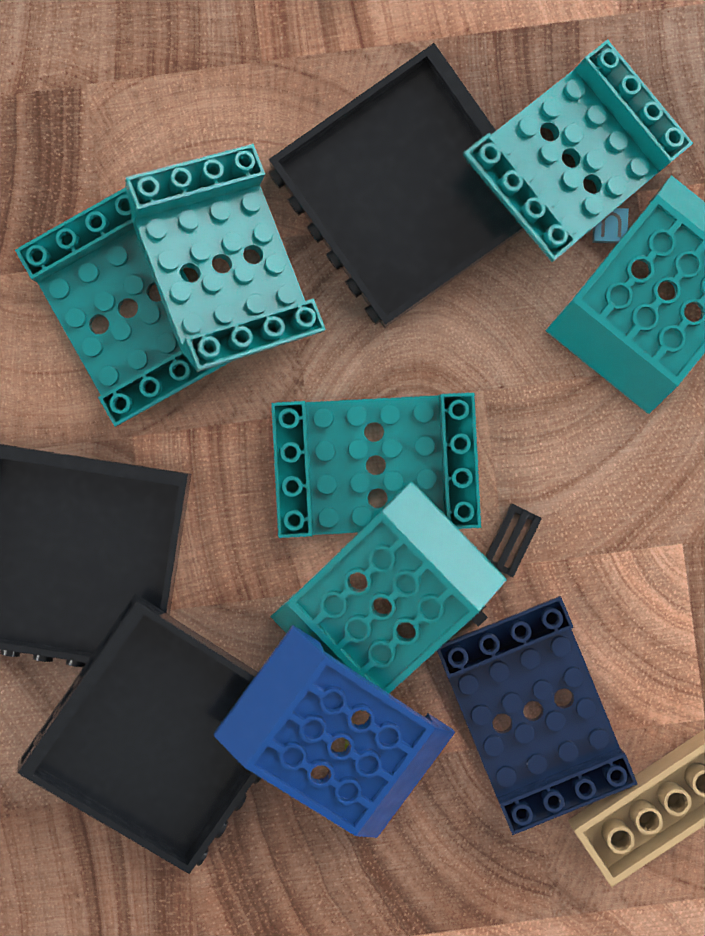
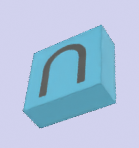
M616 208L593 227L592 243H618L628 231L629 208Z

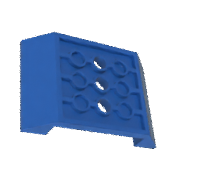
M292 625L214 732V737L246 769L346 831L358 837L378 838L455 734V731L429 713L424 717L324 652L319 641ZM359 710L367 711L369 718L365 723L357 725L351 722V717L355 712ZM338 738H345L349 741V745L344 751L336 752L331 749L332 742ZM319 765L329 768V773L322 779H315L311 776V771Z

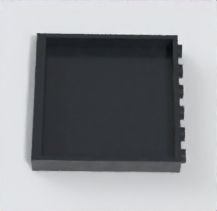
M435 43L269 159L272 170L268 173L279 189L285 186L291 195L287 200L298 216L304 213L311 223L307 226V229L317 243L323 240L330 250L326 253V256L336 270L342 267L349 277L345 283L356 298L360 295L369 305L364 308L367 315L375 325L381 322L384 328L524 230L463 156V153L488 133L492 135L496 130Z
M0 444V654L10 657H20L21 653L33 654V660L53 662V658L65 659L66 665L84 667L134 594H137L170 616L192 474Z
M134 594L18 760L17 773L190 874L195 865L200 866L209 851L208 847L214 838L218 839L222 836L228 824L227 820L233 811H238L243 806L247 797L246 793L253 783L257 784L261 780V777L246 769L214 737V732L258 672L137 594Z

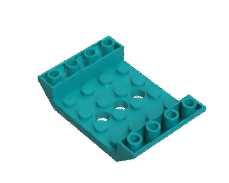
M607 39L588 54L573 71L492 135L488 133L465 151L463 156L548 259L553 262L688 149L693 142ZM540 128L551 130L554 135V141L550 142L543 139L540 134ZM562 154H569L574 158V168L568 167L563 163ZM584 179L594 182L597 190L596 194L586 191L583 185Z
M254 144L125 178L133 226L180 350L197 372L322 333L326 330L314 298L306 301L304 299L260 184L265 176V172ZM246 250L256 251L260 256V262L257 264L248 263L244 259L243 252ZM218 258L223 259L229 264L230 270L226 273H219L214 270L212 261ZM183 268H192L197 272L198 280L192 283L186 282L182 279L180 271Z
M672 175L650 200L649 205L578 293L565 305L545 330L647 414H650L678 387L705 353V202ZM642 261L648 266L649 272L646 278L638 279L633 276L631 271L633 262ZM661 282H668L674 287L675 295L672 300L660 298L658 286ZM688 303L698 305L701 310V317L697 322H691L685 317L684 309Z
M126 187L15 249L30 278L37 282L93 380L101 395L98 399L114 427L119 426L230 363H223L197 372L180 350L163 302L152 301L149 296V290L155 284V281L133 226ZM182 269L180 271L182 279L186 282H190L184 270ZM126 300H134L138 305L136 315L131 318L123 317L120 311L122 303ZM98 316H105L109 321L108 330L103 334H95L92 330V322Z
M474 392L440 394L436 396L271 403L278 538L359 533L411 481L458 529L481 528ZM373 422L380 424L384 429L382 439L377 442L369 441L364 434L366 426ZM374 455L382 457L386 464L384 471L378 475L369 473L366 468L367 460ZM373 489H382L387 494V502L384 506L375 508L369 504L368 494Z
M411 481L368 525L303 587L288 598L270 617L285 633L288 632L292 625L304 631L321 643L324 652L385 692L391 693L470 621L499 590L507 578ZM362 573L367 578V587L364 589L354 588L350 583L351 574ZM380 597L388 599L392 606L391 611L386 614L377 612L373 605L374 600ZM403 622L411 623L415 627L416 634L412 638H404L398 633L397 626Z

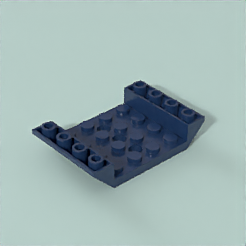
M561 596L445 642L437 650L512 835L638 784L627 756L620 748L573 634L572 628L574 627ZM560 689L571 691L572 699L566 706L555 704L554 696ZM536 701L541 705V713L536 718H527L523 713L524 706L528 702ZM499 714H506L511 719L509 728L504 731H498L493 727V719Z

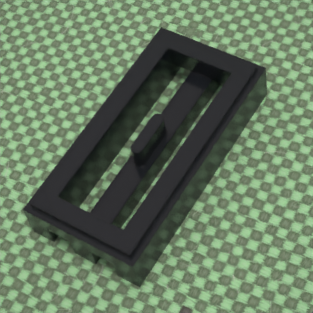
M511 503L485 557L500 572L514 577L542 518ZM517 513L520 517L498 562H495L492 559L514 514ZM528 518L532 521L508 568L504 565Z

